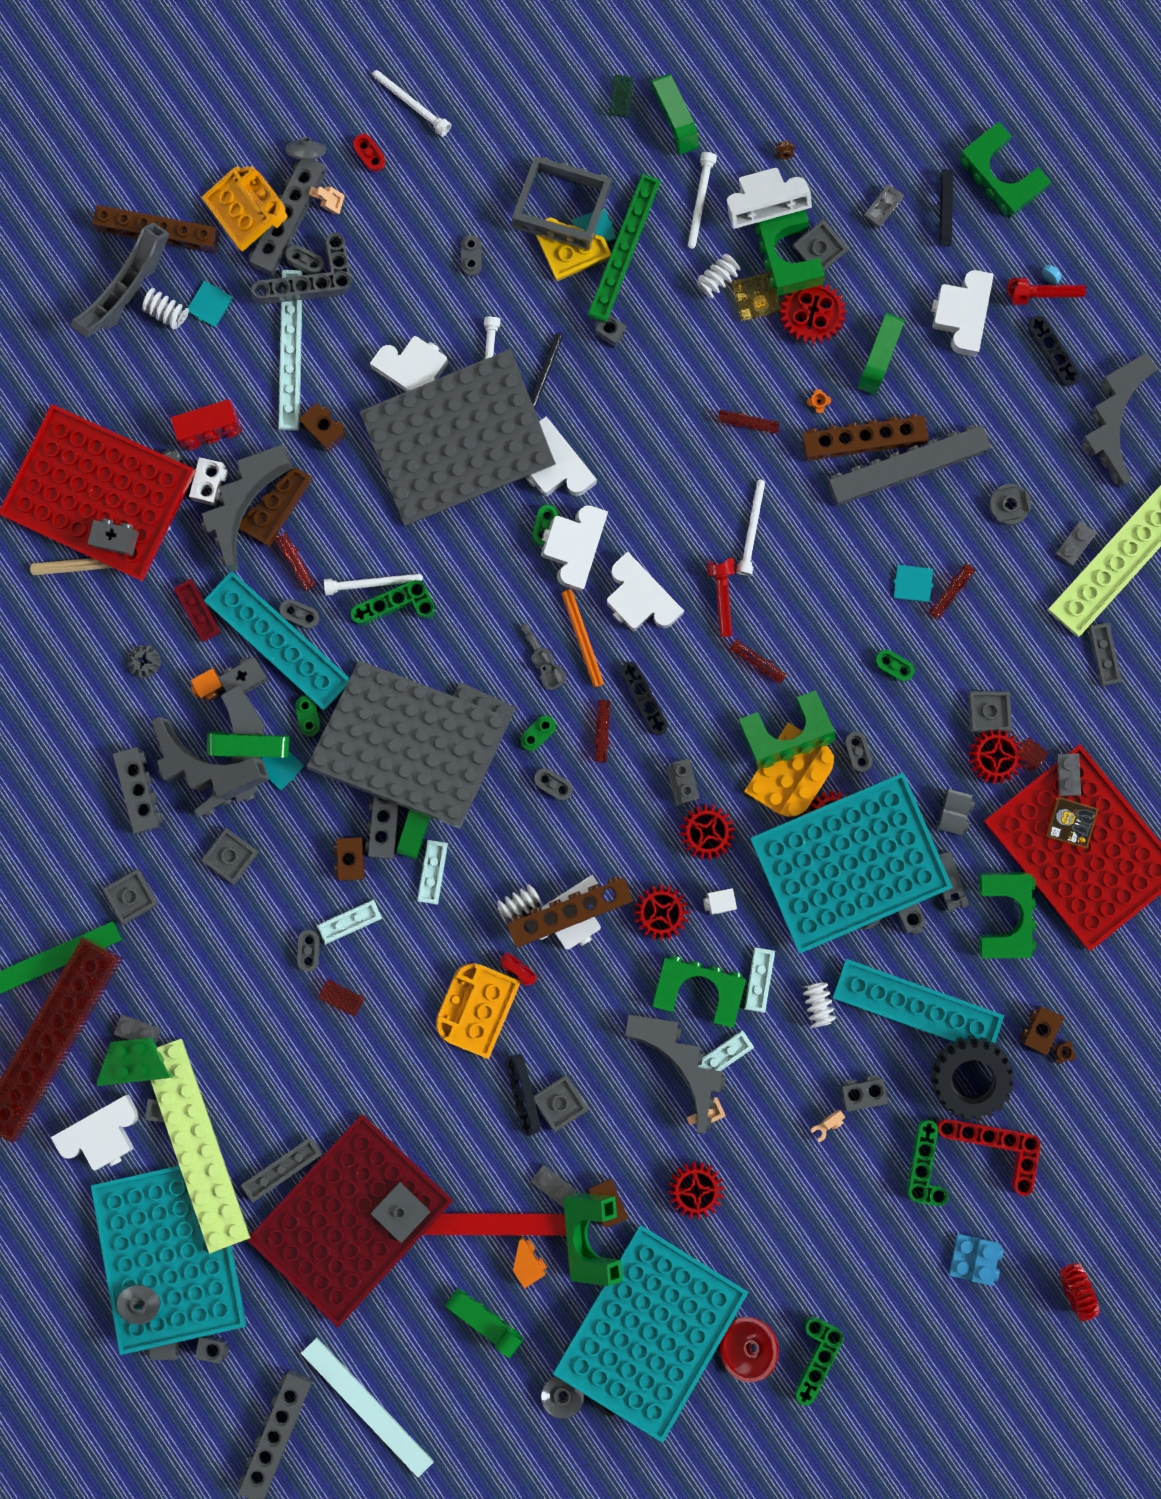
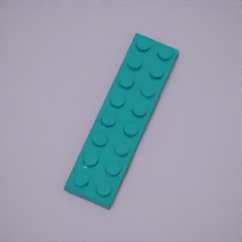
M230 572L204 600L324 711L345 690L350 678L234 572Z
M845 959L832 996L833 999L953 1042H956V1038L959 1037L968 1039V1036H975L976 1039L983 1037L988 1042L995 1043L1005 1016L849 959Z

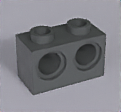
M873 1075L865 1077L866 1081L857 1082V1079L844 1081L845 1085L840 1086L845 1111L849 1112L889 1104L884 1079ZM872 1085H877L879 1093L877 1096L872 1097L869 1094V1088ZM851 1089H857L859 1092L858 1098L854 1101L848 1097Z

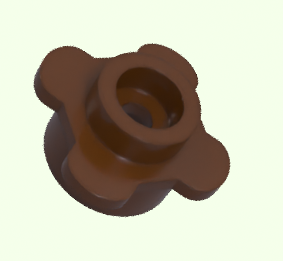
M790 141L779 142L776 146L777 153L775 158L789 159L794 157L795 145Z
M1065 1041L1064 1044L1053 1045L1052 1050L1056 1054L1055 1061L1058 1064H1062L1064 1061L1075 1060L1076 1055L1072 1048V1042Z

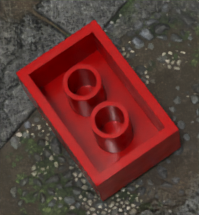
M230 399L171 417L177 441L184 450L188 449V451L196 450L200 447L199 445L205 443L208 445L215 444L224 437L234 438L239 435L238 433L243 432L236 409Z

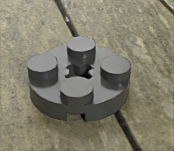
M1016 484L1002 485L991 495L989 501L990 513L999 524H1019L1030 512L1031 498L1026 490H1023ZM1007 500H1010L1011 503L1015 502V506L1012 507V510H1009L1008 507H1005Z

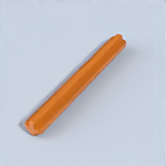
M566 590L562 592V597L593 687H599L604 682L573 591Z

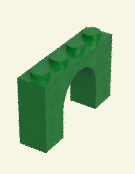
M997 122L961 152L959 159L961 165L965 169H969L973 174L974 180L979 185L982 184L986 189L989 198L995 199L999 204L1002 213L1012 218L1047 190L1051 181L1039 167L1021 181L1011 184L999 181L992 174L990 169L991 157L1004 148L1012 138V135L1000 122Z
M806 210L753 224L755 235H759L761 240L758 242L761 254L764 253L766 257L764 260L766 272L770 271V287L772 290L775 289L777 296L824 285L825 274L820 257L799 263H789L782 260L775 251V245L783 237L808 231L809 220Z
M816 690L797 697V705L806 725L803 732L794 739L778 740L773 738L766 731L758 712L739 719L740 729L758 769L769 768L776 762L788 761L795 755L809 753L816 747L827 746L835 741L834 728Z
M1029 872L978 873V894L981 896L1011 897L1017 902L1020 910L1019 921L1010 932L1000 935H978L979 956L982 959L1032 958V952L1036 950L1035 940H1032V931L1036 929L1035 919H1032V911H1035L1036 908L1035 898H1032V890H1035L1036 883L1035 878Z
M672 955L669 956V959L664 958L652 1007L673 1012L681 984L694 976L705 977L715 985L718 992V1002L712 1023L734 1028L746 979L742 978V974L730 971L729 975L721 973V968L714 966L705 969L701 967L702 963L691 960L689 964L682 963V958Z
M575 1193L563 1197L571 1281L610 1286L623 1281L621 1260L603 1258L597 1255L591 1248L587 1236L590 1221L605 1222L617 1218L615 1196Z

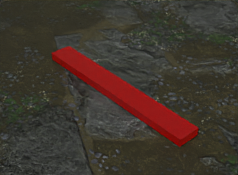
M442 1213L423 1234L567 1236L565 1213Z

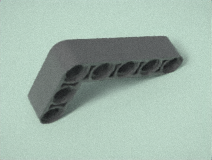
M338 232L330 233L327 236L325 250L329 273L257 281L252 286V300L256 304L263 305L346 294L350 289L351 276L344 237ZM336 241L340 246L332 247L330 243ZM340 261L343 263V266L337 267L333 262ZM343 280L347 285L339 286L336 282ZM322 282L326 285V288L320 289L316 284ZM303 285L306 287V290L299 291L296 289V286ZM283 287L286 292L280 294L275 289ZM261 289L264 290L266 294L263 296H259L255 293V291Z

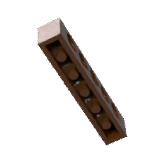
M96 205L92 224L97 232L138 239L142 228L154 222L170 233L165 245L216 254L219 233L216 227Z
M912 414L906 416V419L891 417L886 419L885 422L871 420L867 421L864 425L850 423L843 428L830 426L823 431H818V429L806 430V433L802 435L805 462L924 445L929 440L925 416ZM900 428H908L910 434L903 435L900 432ZM879 431H888L890 437L883 438ZM866 433L870 439L863 441L860 439L859 434ZM847 436L849 443H841L839 437ZM827 439L829 446H821L819 440Z
M613 877L608 879V884L600 887L598 883L588 887L589 892L580 894V891L568 895L569 900L561 902L558 899L548 903L549 908L542 910L541 907L529 911V916L522 918L521 915L509 919L511 923L507 924L515 947H521L633 902L625 878ZM609 889L614 892L615 896L612 901H605L603 899L602 893L605 890ZM591 897L594 899L595 906L592 909H586L583 906L585 898ZM565 906H574L576 912L572 917L564 915L563 909ZM547 913H553L556 916L554 924L548 925L544 922V916ZM530 920L536 923V930L532 933L526 932L524 928L525 923Z

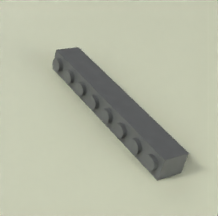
M976 425L969 426L964 429L965 432L959 434L957 431L946 435V438L939 441L936 438L928 441L926 446L919 447V445L907 449L908 452L900 454V452L889 455L887 460L881 461V459L870 462V466L864 468L857 466L845 475L841 472L831 476V480H829L827 485L835 506H840L988 453L992 447L983 425L979 427Z

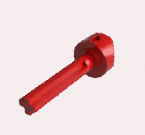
M1011 278L1008 280L1006 293L1013 301V305H1027L1029 297H1084L1086 295V286L1029 285L1027 278Z
M728 558L727 561L719 565L707 560L708 577L716 578L720 637L732 636L727 577L735 574L734 558Z

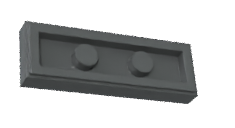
M1109 622L1089 626L1088 632L1100 687L1122 683Z

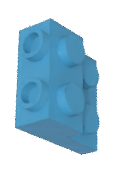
M957 1233L949 1276L993 1286L994 1281L997 1282L999 1279L1000 1270L996 1269L998 1260L1001 1261L1003 1258L1004 1250L1000 1248L1001 1244L996 1241Z

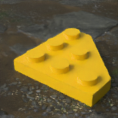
M551 217L545 219L550 222H554L560 225H564L585 232V230L581 228L575 227L570 224L566 225L564 223L558 222V220ZM597 234L594 236L589 251L536 235L556 281L608 260L611 255L604 237Z

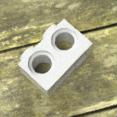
M199 457L189 495L192 501L213 506L217 505V501H220V487L222 482L226 481L228 475L226 466L222 462ZM210 469H217L215 476H207ZM211 488L212 493L209 496H203L204 489Z
M733 888L708 893L706 898L703 899L705 911H709L710 915L737 909Z

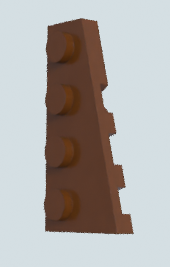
M294 467L276 484V487L269 494L267 493L262 498V501L255 508L252 507L247 512L248 515L241 520L239 530L270 547L313 478Z

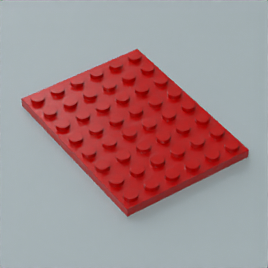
M51 404L0 508V515L143 582L196 470ZM101 518L113 521L114 525L120 526L121 523L132 525V529L139 532L133 556L101 550L88 545L93 520L101 522Z
M1079 744L1067 754H1079L1080 796H1059L1056 762L983 822L1024 872L1032 874V877L1035 878L1036 888L1084 947L1091 951L1161 894V842L1082 745ZM1059 799L1096 810L1086 846L1050 836ZM1074 809L1073 813L1076 815L1079 810Z

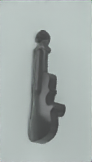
M524 623L521 625V631L525 633L526 639L534 650L531 659L536 668L541 671L539 679L542 680L544 687L548 690L561 687L566 682V673L561 668V665L557 666L554 663V657L551 656L550 650L540 646L534 633L530 631V625Z

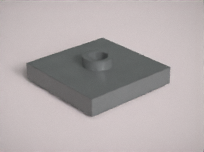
M824 219L792 245L804 261L820 257L823 271L849 251Z
M968 692L970 733H988L991 729L994 733L998 729L1001 730V733L1005 731L1012 732L1010 692Z
M226 827L201 861L235 885L260 852Z
M139 868L102 889L122 925L160 905Z
M567 1074L533 1096L535 1104L554 1133L589 1110Z
M400 1182L371 1214L402 1243L431 1211Z

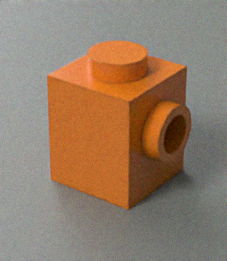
M213 668L191 680L193 684L191 687L192 692L196 698L200 696L202 700H213L219 696L218 693L225 689Z

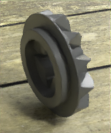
M139 645L132 649L128 656V667L134 675L147 678L153 676L159 670L161 659L157 650L149 645ZM146 654V659L152 662V664H144L141 667V663L136 658L142 659Z

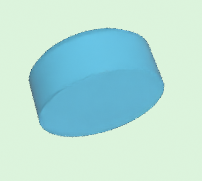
M1046 265L1041 271L1044 280L1051 285H1056L1061 280V273L1052 265Z

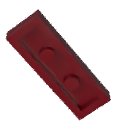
M192 579L173 588L203 643L221 634Z

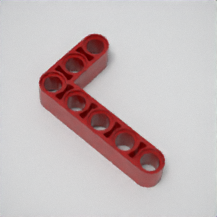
M942 1118L936 1123L938 1134L944 1138L1016 1151L1011 1187L1015 1193L1022 1196L1032 1193L1041 1146L1039 1138L1029 1133ZM944 1123L951 1125V1131L947 1134L942 1133L941 1130ZM969 1126L972 1134L970 1137L964 1138L962 1131L965 1127ZM990 1130L992 1132V1139L985 1142L983 1134L985 1131ZM1011 1134L1013 1142L1010 1145H1005L1004 1137ZM1028 1138H1032L1034 1141L1031 1149H1026L1025 1141ZM1025 1159L1030 1161V1167L1027 1170H1023L1021 1167V1163ZM1021 1180L1027 1182V1187L1023 1191L1018 1189V1183Z

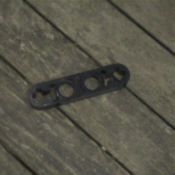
M942 169L940 180L939 245L941 247H950L952 242L953 169Z
M1042 316L1033 317L1028 324L1029 333L1060 383L1065 387H1073L1080 378L1077 368L1047 320ZM1035 322H1036L1037 324H1039V323L1042 324L1040 330H1039L1038 328H1036V329L1033 328V326L1035 325ZM1041 331H1042V333H1044L1045 331H1047L1046 334H1044L1041 338H1039V336H1040V334H1041ZM1045 338L1053 340L1054 346L1052 348H1046L1043 345ZM1054 356H1062L1064 358V364H1055ZM1066 365L1069 366V367L1066 369L1067 373H1068L1069 375H1071V374L1074 375V378L1072 379V381H1071L1070 379H1069V380H1066V379H1065V377L1067 376V373L1065 372V370H1063L1062 372H1060V370H1062L1063 368H1065Z
M626 662L622 666V677L650 732L660 736L667 730V721L639 666L635 662ZM627 666L635 668L634 676L635 678L640 676L641 680H636L630 684L629 681L633 679L630 674H625ZM635 685H644L645 693L637 695L634 692ZM646 702L654 704L655 710L652 713L644 712L643 705ZM659 713L660 716H657L656 719L658 723L664 724L661 727L662 731L654 730L653 726L655 723L653 719L648 721L647 718Z
M514 1054L506 1058V1069L521 1130L524 1135L531 1136L539 1133L540 1121L525 1060L522 1055Z

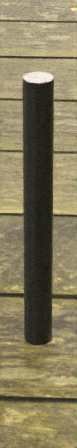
M556 332L531 396L534 409H536L562 341L563 335Z

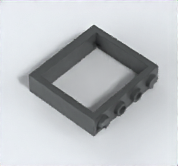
M534 156L512 216V228L589 251L611 191L612 178L604 174L589 172L584 168L571 167L563 162H554L546 157ZM537 171L601 189L587 232L522 213Z

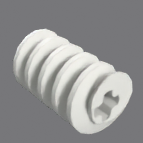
M724 254L722 259L716 261V265H711L710 270H706L704 275L698 277L696 283L704 294L713 299L712 291L720 293L718 286L725 288L724 280L731 283L730 275L735 278L738 277L736 270L740 271V267L730 255Z
M151 288L145 296L142 306L143 312L149 313L151 317H156L158 321H163L165 325H170L172 329H177L187 318L189 309L186 308L182 312V304L175 307V300L168 303V296L161 299L162 292L154 295L155 288Z
M529 884L527 885V892L522 888L519 889L520 896L515 892L512 893V900L505 896V904L500 900L497 901L498 910L506 925L508 924L507 919L515 917V914L523 917V910L530 914V906L533 909L537 908V903L544 906L536 890Z
M821 982L803 987L808 988L803 995L810 996L805 1001V1004H812L807 1009V1012L814 1013L809 1017V1020L816 1021V1023L811 1025V1028L832 1024L831 1021L836 1019V1016L829 1015L834 1008L827 1007L832 1000L825 999L830 994L829 991L823 990L828 986V983Z

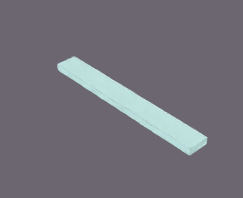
M282 270V278L303 276V272L300 270ZM297 285L296 289L303 291V285ZM281 287V294L285 293L286 290ZM302 300L281 302L279 430L300 431Z
M318 1338L301 1352L310 1364L417 1477L434 1462Z

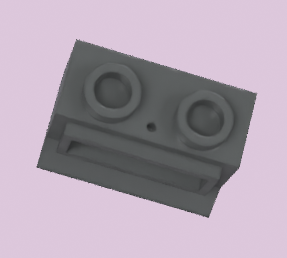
M690 759L673 762L671 765L666 766L676 806L698 801L700 798Z

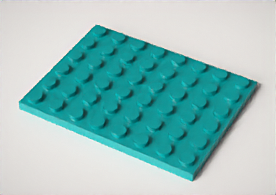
M903 772L750 838L799 954L953 888Z
M180 1166L91 1185L120 1355L247 1327L232 1245L209 1253ZM136 1285L146 1286L158 1295L160 1309L153 1320L145 1324H131L120 1317L116 1307L117 1299L121 1292L128 1287Z
M639 1225L619 1259L621 1260L623 1281L602 1288L555 1368L553 1375L663 1443L749 1292L642 1225Z

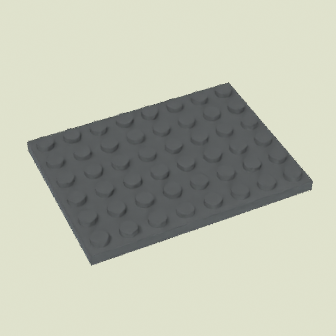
M511 349L360 411L404 526L556 465Z
M359 660L307 765V769L461 829L510 723V718Z

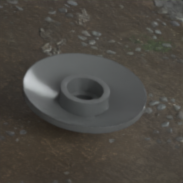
M301 137L299 140L288 143L285 151L289 156L297 159H316L326 153V147L310 137Z
M131 1286L119 1295L116 1304L117 1312L128 1323L145 1324L157 1316L160 1309V1300L158 1295L146 1286Z
M554 1376L544 1385L541 1400L543 1407L550 1415L565 1419L574 1416L580 1410L584 1394ZM560 1392L567 1394L565 1399L559 1398Z

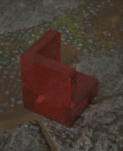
M1029 737L1021 742L1023 746L1017 754L1026 761L1024 767L1032 771L1038 769L1049 752Z

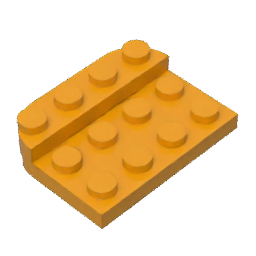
M237 166L233 168L201 197L242 252L272 225L278 228L287 218L283 202L265 178L253 166L243 168Z
M788 722L778 740L794 739L803 731ZM819 746L809 753L795 755L788 761L782 760L774 763L769 768L758 769L744 790V793L783 817L798 816L809 807L830 774L834 764V755L828 746Z
M468 963L462 965L455 972L437 1014V1032L448 1043L489 1059L521 982L481 964Z

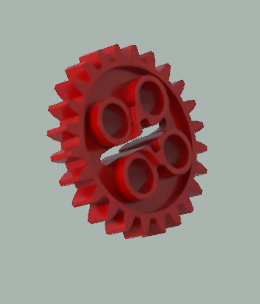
M830 284L825 288L823 285L789 293L790 296L785 295V302L781 303L782 310H780V316H783L781 323L785 324L784 330H790V337L796 335V342L802 338L804 345L808 340H811L812 346H814L815 340H818L820 345H822L824 338L829 342L830 335L836 337V330L841 331V324L845 323L843 316H846V310H844L845 302H841L842 295L836 296L837 289L830 291ZM818 297L819 300L817 303L816 312L814 313L813 322L811 328L808 329L807 326L810 320V314L813 310L815 298ZM808 299L811 302L804 304L801 300ZM828 304L830 308L824 309L821 305ZM802 317L805 321L798 322L796 318ZM822 322L825 326L818 327L816 323Z

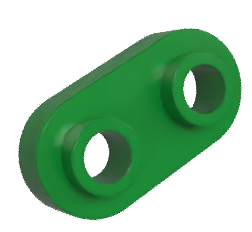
M551 505L542 506L536 515L532 539L539 546H544L545 541L539 538V533H544L545 529H549L552 519L558 516L556 508ZM548 513L550 515V519L546 520L543 517V514Z
M882 650L876 656V666L898 681L906 682L913 677L915 669L912 663L891 650ZM882 658H888L889 664H883ZM901 668L906 669V675L900 674Z
M302 696L295 705L299 728L305 736L314 737L321 730L317 704L308 696ZM303 703H309V708L304 710L302 708ZM307 723H313L311 730L306 729Z
M550 716L538 718L521 736L522 747L527 751L537 750L555 732L556 723L554 719ZM544 722L550 725L546 730L542 728ZM529 737H533L535 739V742L533 744H529L527 742V739Z

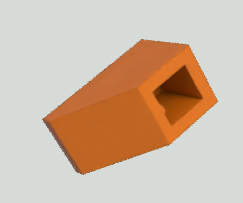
M521 1237L513 1272L525 1289L546 1275L544 1269L547 1266L541 1257L537 1259L533 1252L536 1249L531 1240H525L524 1237Z

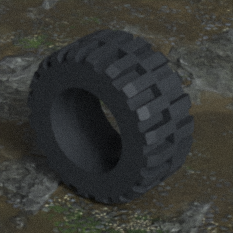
M968 1036V1039L959 1037L956 1038L957 1041L954 1043L948 1042L945 1044L946 1048L944 1050H939L937 1059H934L932 1063V1086L938 1101L941 1102L942 1107L946 1111L949 1110L955 1117L960 1115L964 1120H970V1117H975L977 1121L982 1120L981 1116L987 1115L988 1118L994 1116L993 1112L995 1110L1001 1111L1004 1108L1002 1104L1004 1102L1008 1103L1010 1099L1009 1093L1013 1091L1014 1087L1012 1082L1014 1075L1006 1055L998 1048V1045L988 1042L983 1037L980 1039H976L975 1036ZM971 1060L985 1063L992 1073L991 1083L986 1090L976 1095H965L955 1089L952 1075L959 1065Z

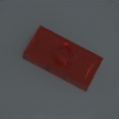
M330 979L327 980L318 997L356 1017L365 1000L364 997Z

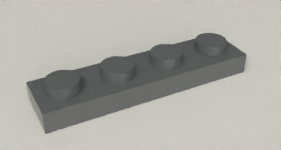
M309 1137L243 1183L241 1187L253 1203L323 1153L313 1138Z

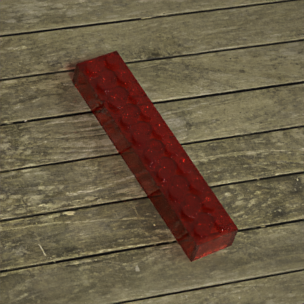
M82 937L0 1079V1137L11 1143L20 1139L123 960V957L88 937Z

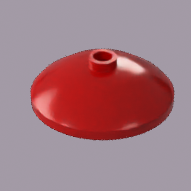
M741 1317L733 1320L719 1344L723 1365L733 1377L743 1382L750 1383L765 1379L772 1373L778 1361L779 1349L773 1331L766 1323L754 1317ZM754 1344L757 1346V1351L753 1348Z

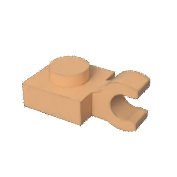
M311 187L309 192L310 196L321 200V207L332 214L340 213L345 195L332 187H325V189L322 187H318V189Z
M717 1097L714 1098L713 1110L709 1109L708 1117L712 1118L711 1123L725 1117ZM696 1114L687 1117L689 1125L697 1123Z
M838 1109L820 1124L813 1126L810 1131L813 1133L816 1130H820L821 1136L817 1138V1141L821 1142L825 1139L827 1130L830 1128L835 1130L843 1124L842 1120L845 1116Z

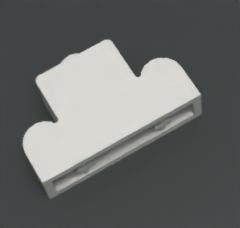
M778 168L740 177L741 193H734L727 199L729 219L734 229L812 208L811 192L806 181L801 177H793L785 183Z
M977 270L970 271L962 282V288L944 284L938 292L937 300L934 299L931 311L935 313L932 327L933 329L955 333L951 340V348L955 353L976 357L979 353L993 273Z
M414 336L401 355L398 354L395 347L385 345L377 352L370 365L374 371L407 392L438 379L447 367L448 361L447 357L438 351L439 348L431 342L427 344L417 336Z
M546 416L539 422L556 465L527 476L526 479L532 487L537 486L544 496H549L564 483H567V490L571 495L581 496L597 484V479Z
M584 506L576 513V522L556 516L552 519L549 529H545L542 537L545 544L541 556L564 564L557 573V579L561 585L577 591L584 589L608 511L593 506Z
M629 552L613 565L612 578L616 583L622 585L607 598V605L615 612L613 616L619 623L624 622L632 631H636L651 616H654L656 626L664 629L670 627L684 614V610Z
M591 875L549 903L558 899L561 902L569 900L568 895L580 891V894L589 892L588 887L596 885L598 882ZM587 897L583 900V906L586 909H589V905L595 906L593 898ZM547 903L546 905L541 907V909L544 910L546 908H549L550 906ZM567 905L563 909V913L567 917H572L576 912L572 905ZM547 913L544 916L546 924L552 925L555 923L556 916L553 913ZM593 917L558 931L556 935L565 949L569 950L577 944L583 946L591 941L590 936L599 931L601 926L596 918ZM530 920L525 923L530 933L536 930V923Z
M125 1095L51 1138L57 1150L64 1158L76 1157L83 1151L93 1170L100 1169L107 1164L112 1167L122 1161L121 1156L133 1150V1145L123 1127L136 1123L139 1113L130 1095Z

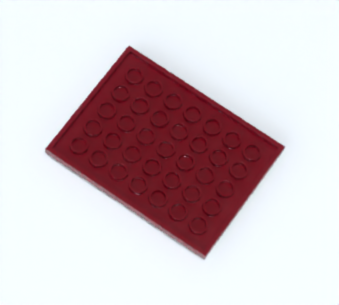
M361 1114L250 1235V1239H247V1241L338 1328L454 1200L364 1114ZM400 1182L431 1211L402 1243L371 1214Z

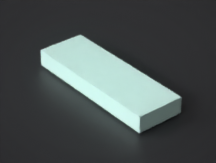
M427 840L417 898L418 902L438 905L448 843Z
M372 900L317 925V928L326 945L381 920L382 916L375 901Z
M754 947L744 1009L765 1013L775 951Z
M742 1030L705 1055L702 1065H698L697 1068L721 1071L752 1050L754 1046Z

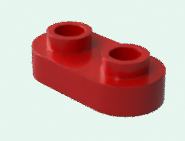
M358 135L353 141L355 152L368 170L371 172L381 171L385 167L383 153L369 135ZM366 144L367 148L362 149L360 148L361 145ZM374 160L379 161L377 165L372 164Z
M505 952L500 958L502 968L507 972L511 973L512 971L518 976L517 979L526 986L528 984L533 985L538 979V976L512 954Z

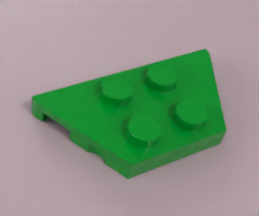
M153 1038L110 1042L97 1080V1086L173 1078V1074L167 1070L163 1062L164 1058L158 1052Z

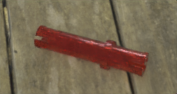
M722 409L719 411L717 421L735 425L736 428L741 426L776 435L780 425L779 421L744 415L740 411L735 413Z
M283 532L282 536L280 534L276 536L275 539L284 552V558L288 559L304 591L314 588L316 583H314L297 553L299 550L293 546L287 532Z
M965 563L959 573L952 577L947 589L929 611L930 615L939 620L961 589L964 590L965 584L976 571L971 565Z
M738 639L734 641L729 649L759 669L762 675L766 674L778 682V684H781L787 673L773 665L771 660L767 661L738 641ZM742 650H744L745 652H747L748 654H750L752 657H754L755 659H757V661H755L754 659H752L751 657H749L748 655H746L745 653H743ZM761 662L762 664H764L765 666H767L768 668H770V669H771L772 671H774L775 673H772L771 671H769L768 669H766L764 666H762V665L759 664V663Z
M598 700L596 739H594V762L607 763L608 745H610L608 732L611 701Z

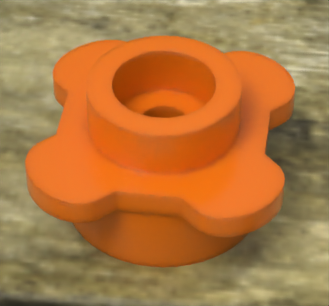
M820 389L815 390L813 396L807 399V405L812 406L819 414L823 413L826 405L831 403V398Z

